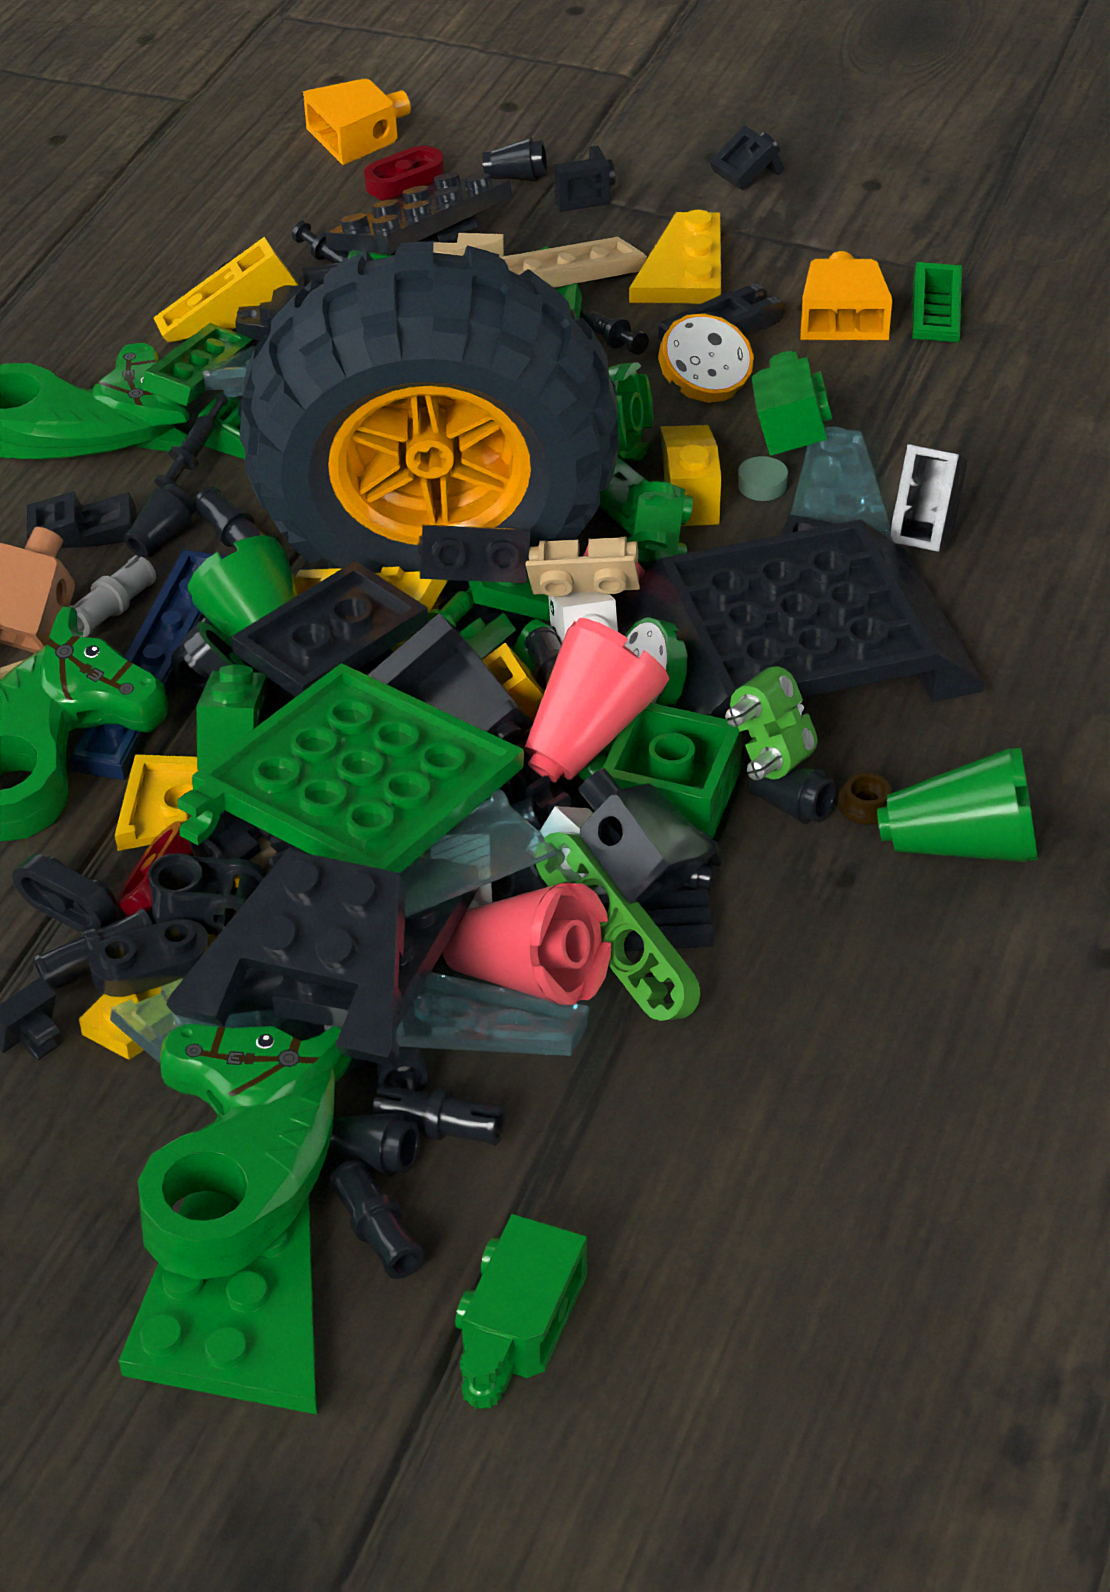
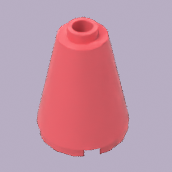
M579 618L577 622L574 620L567 629L524 747L527 754L532 757L528 762L529 767L542 777L547 776L552 782H557L560 776L566 779H573L663 692L665 685L670 679L664 667L648 652L643 650L638 658L636 654L624 646L628 641L627 637L599 622L587 618Z
M559 883L468 909L442 954L447 965L456 972L559 1005H577L576 1002L579 1000H589L595 996L606 977L611 957V942H602L600 922H609L607 912L597 893L585 884Z

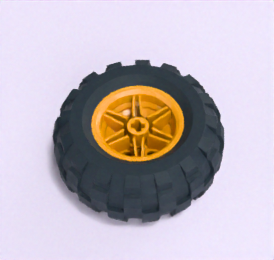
M433 241L400 243V247H397L394 256L374 260L369 252L365 251L337 263V266L331 268L324 276L323 284L320 285L311 281L305 288H302L271 320L269 336L265 335L254 347L244 380L239 438L245 449L244 468L262 508L268 510L271 520L275 521L280 533L288 540V544L309 563L324 559L329 569H342L350 563L357 561L372 572L381 573L382 567H400L404 572L420 571L418 539L419 536H422V525L530 529L529 547L539 546L540 541L575 540L600 505V490L605 491L613 478L619 451L616 385L609 375L607 355L592 328L583 318L578 319L574 310H570L569 302L560 292L530 269L525 270L520 275L508 270L507 263L504 259L499 258L497 253L467 245L463 256L433 253ZM448 580L442 591L467 590L470 588L469 581Z

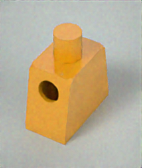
M359 79L303 91L306 129L342 165L393 144L397 139L396 119L407 116L411 112L410 101L403 90L385 95L369 79Z
M845 251L835 252L828 259H814L811 261L802 297L800 340H889L892 297L877 261L873 259H854L850 253Z

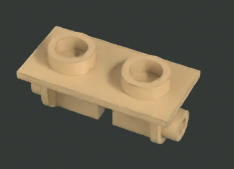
M626 537L589 539L588 556L579 557L578 540L540 541L539 546L529 547V561H526V569L533 594L560 597L570 592L598 591L604 594H617L623 590L640 589L635 564L638 563L637 541L627 542Z

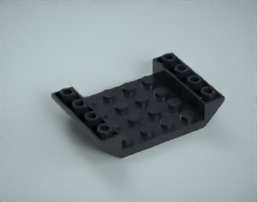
M861 519L660 558L639 579L640 589L628 590L616 602L618 632L624 636L636 622L647 617L673 623L679 631L675 633L677 640L684 641L687 651V674L682 694L676 705H668V707L726 719L725 714L731 708V696L735 690L762 671L775 666L784 668L791 673L802 698L914 674L918 675L932 702L979 693L984 690L983 680L907 551Z

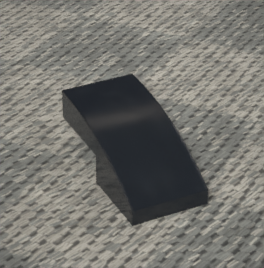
M74 491L28 504L27 538L29 540L35 527H42L53 531L62 538L61 548L92 547L123 542L124 535L131 529L137 519L136 505L130 493L126 492L82 506Z

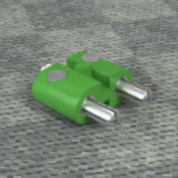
M778 666L767 668L735 690L731 696V708L725 714L726 719L731 718L727 721L730 726L738 727L740 732L748 729L751 738L755 737L745 745L751 758V762L747 766V772L752 771L748 775L754 780L764 777L779 779L785 776L809 757L817 746V735L809 714L801 715L804 706L800 703L803 699L796 681L791 673Z

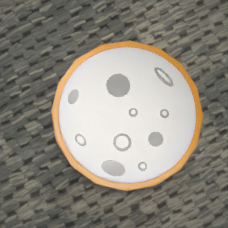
M703 313L686 315L672 323L660 343L658 360L665 378L669 383L673 380L676 385L681 387L680 392L691 399L709 403L726 401L743 388L752 373L754 356L749 341L736 326L721 317Z

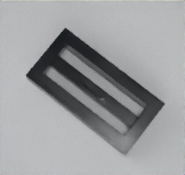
M708 889L671 891L638 902L674 949L713 947L714 931L713 924H711ZM598 895L607 912L610 904L609 896ZM632 930L625 938L624 952L643 951L644 942L641 936Z

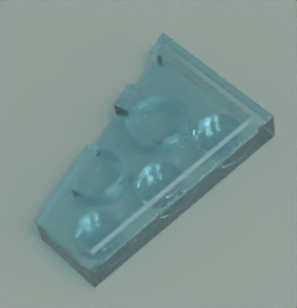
M430 972L396 1030V1041L400 1047L571 1056L587 1028L589 1006L580 1004L559 1005L515 990Z

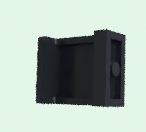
M441 613L436 615L367 675L516 746L521 742L524 732L533 725V721L462 633Z

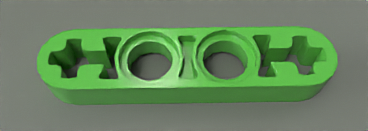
M555 832L544 837L537 847L535 860L536 868L548 887L569 882L585 884L592 890L598 886L606 890L610 903L607 911L609 922H600L602 942H611L609 966L642 1010L649 1017L659 1021L682 1019L692 1014L699 1003V982L638 902L630 904L582 839L580 833ZM562 848H569L571 851L566 861L572 869H562L560 866L565 860V856L561 851ZM579 873H589V875L582 878ZM632 930L636 931L644 942L643 956L636 964L629 961L624 953L625 938ZM650 972H652L653 975L655 976V977H644L645 974L650 973ZM663 982L674 983L675 987L670 995L675 1003L665 1004L663 998L668 990Z

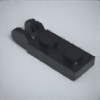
M751 284L750 287L746 286L734 292L731 290L660 322L658 325V339L662 341L669 327L678 319L686 315L703 313L725 319L736 326L742 334H746L759 327L765 330L771 327L772 324L776 325L777 322H780V319L785 314L786 304L775 296L769 297L767 300L768 291L760 284Z

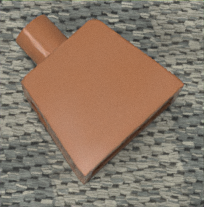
M35 527L24 549L0 542V643L33 653L47 645L56 616L62 607H70L75 589V580L62 562L56 559L63 540L51 530Z

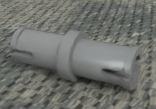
M138 556L132 557L128 560V563L111 576H102L92 583L91 592L73 606H70L77 611V627L79 632H84L83 637L91 634L93 629L108 617L119 616L126 611L130 605V600L155 582L156 572L151 563L143 557L139 559Z

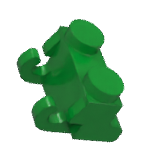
M643 480L630 488L627 501L632 502L631 512L635 513L632 536L627 539V542L637 541L638 563L642 568L649 570L660 558L687 553L686 544L679 542L681 525L687 523L692 513V496L685 494V489L666 481L648 482Z

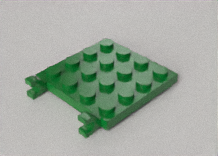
M341 663L192 775L193 790L177 799L178 809L192 815L179 827L180 836L196 845L201 844L214 831L220 814L223 811H227L309 854L401 873L523 768L524 749Z

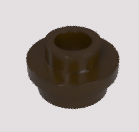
M869 772L858 773L851 776L841 788L838 796V807L840 812L853 822L866 825L877 824V808L887 807V795L893 793L888 781L882 776Z

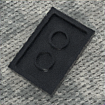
M354 561L231 636L233 653L297 697L342 663L358 670L419 631L429 622L428 609L405 592L357 561Z

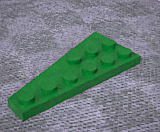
M201 1191L185 1196L178 1214L187 1219L212 1220L221 1218L234 1211L239 1203L236 1199L222 1192ZM309 1195L291 1225L255 1261L231 1276L195 1280L164 1270L158 1263L119 1358L122 1376L317 1415Z

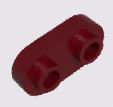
M416 146L372 162L364 169L365 190L370 195L384 201L396 199L399 195L403 194V191L412 187L430 186L434 184V177L444 174L443 154L434 147Z
M181 821L172 823L153 840L117 894L115 905L128 916L144 908L149 918H153L148 870L154 861L162 856L175 853L194 856L187 839L180 836L179 827L183 824Z

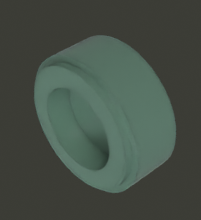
M758 456L745 460L739 466L738 489L744 496L752 500H774L782 496L787 489L788 469L778 459Z

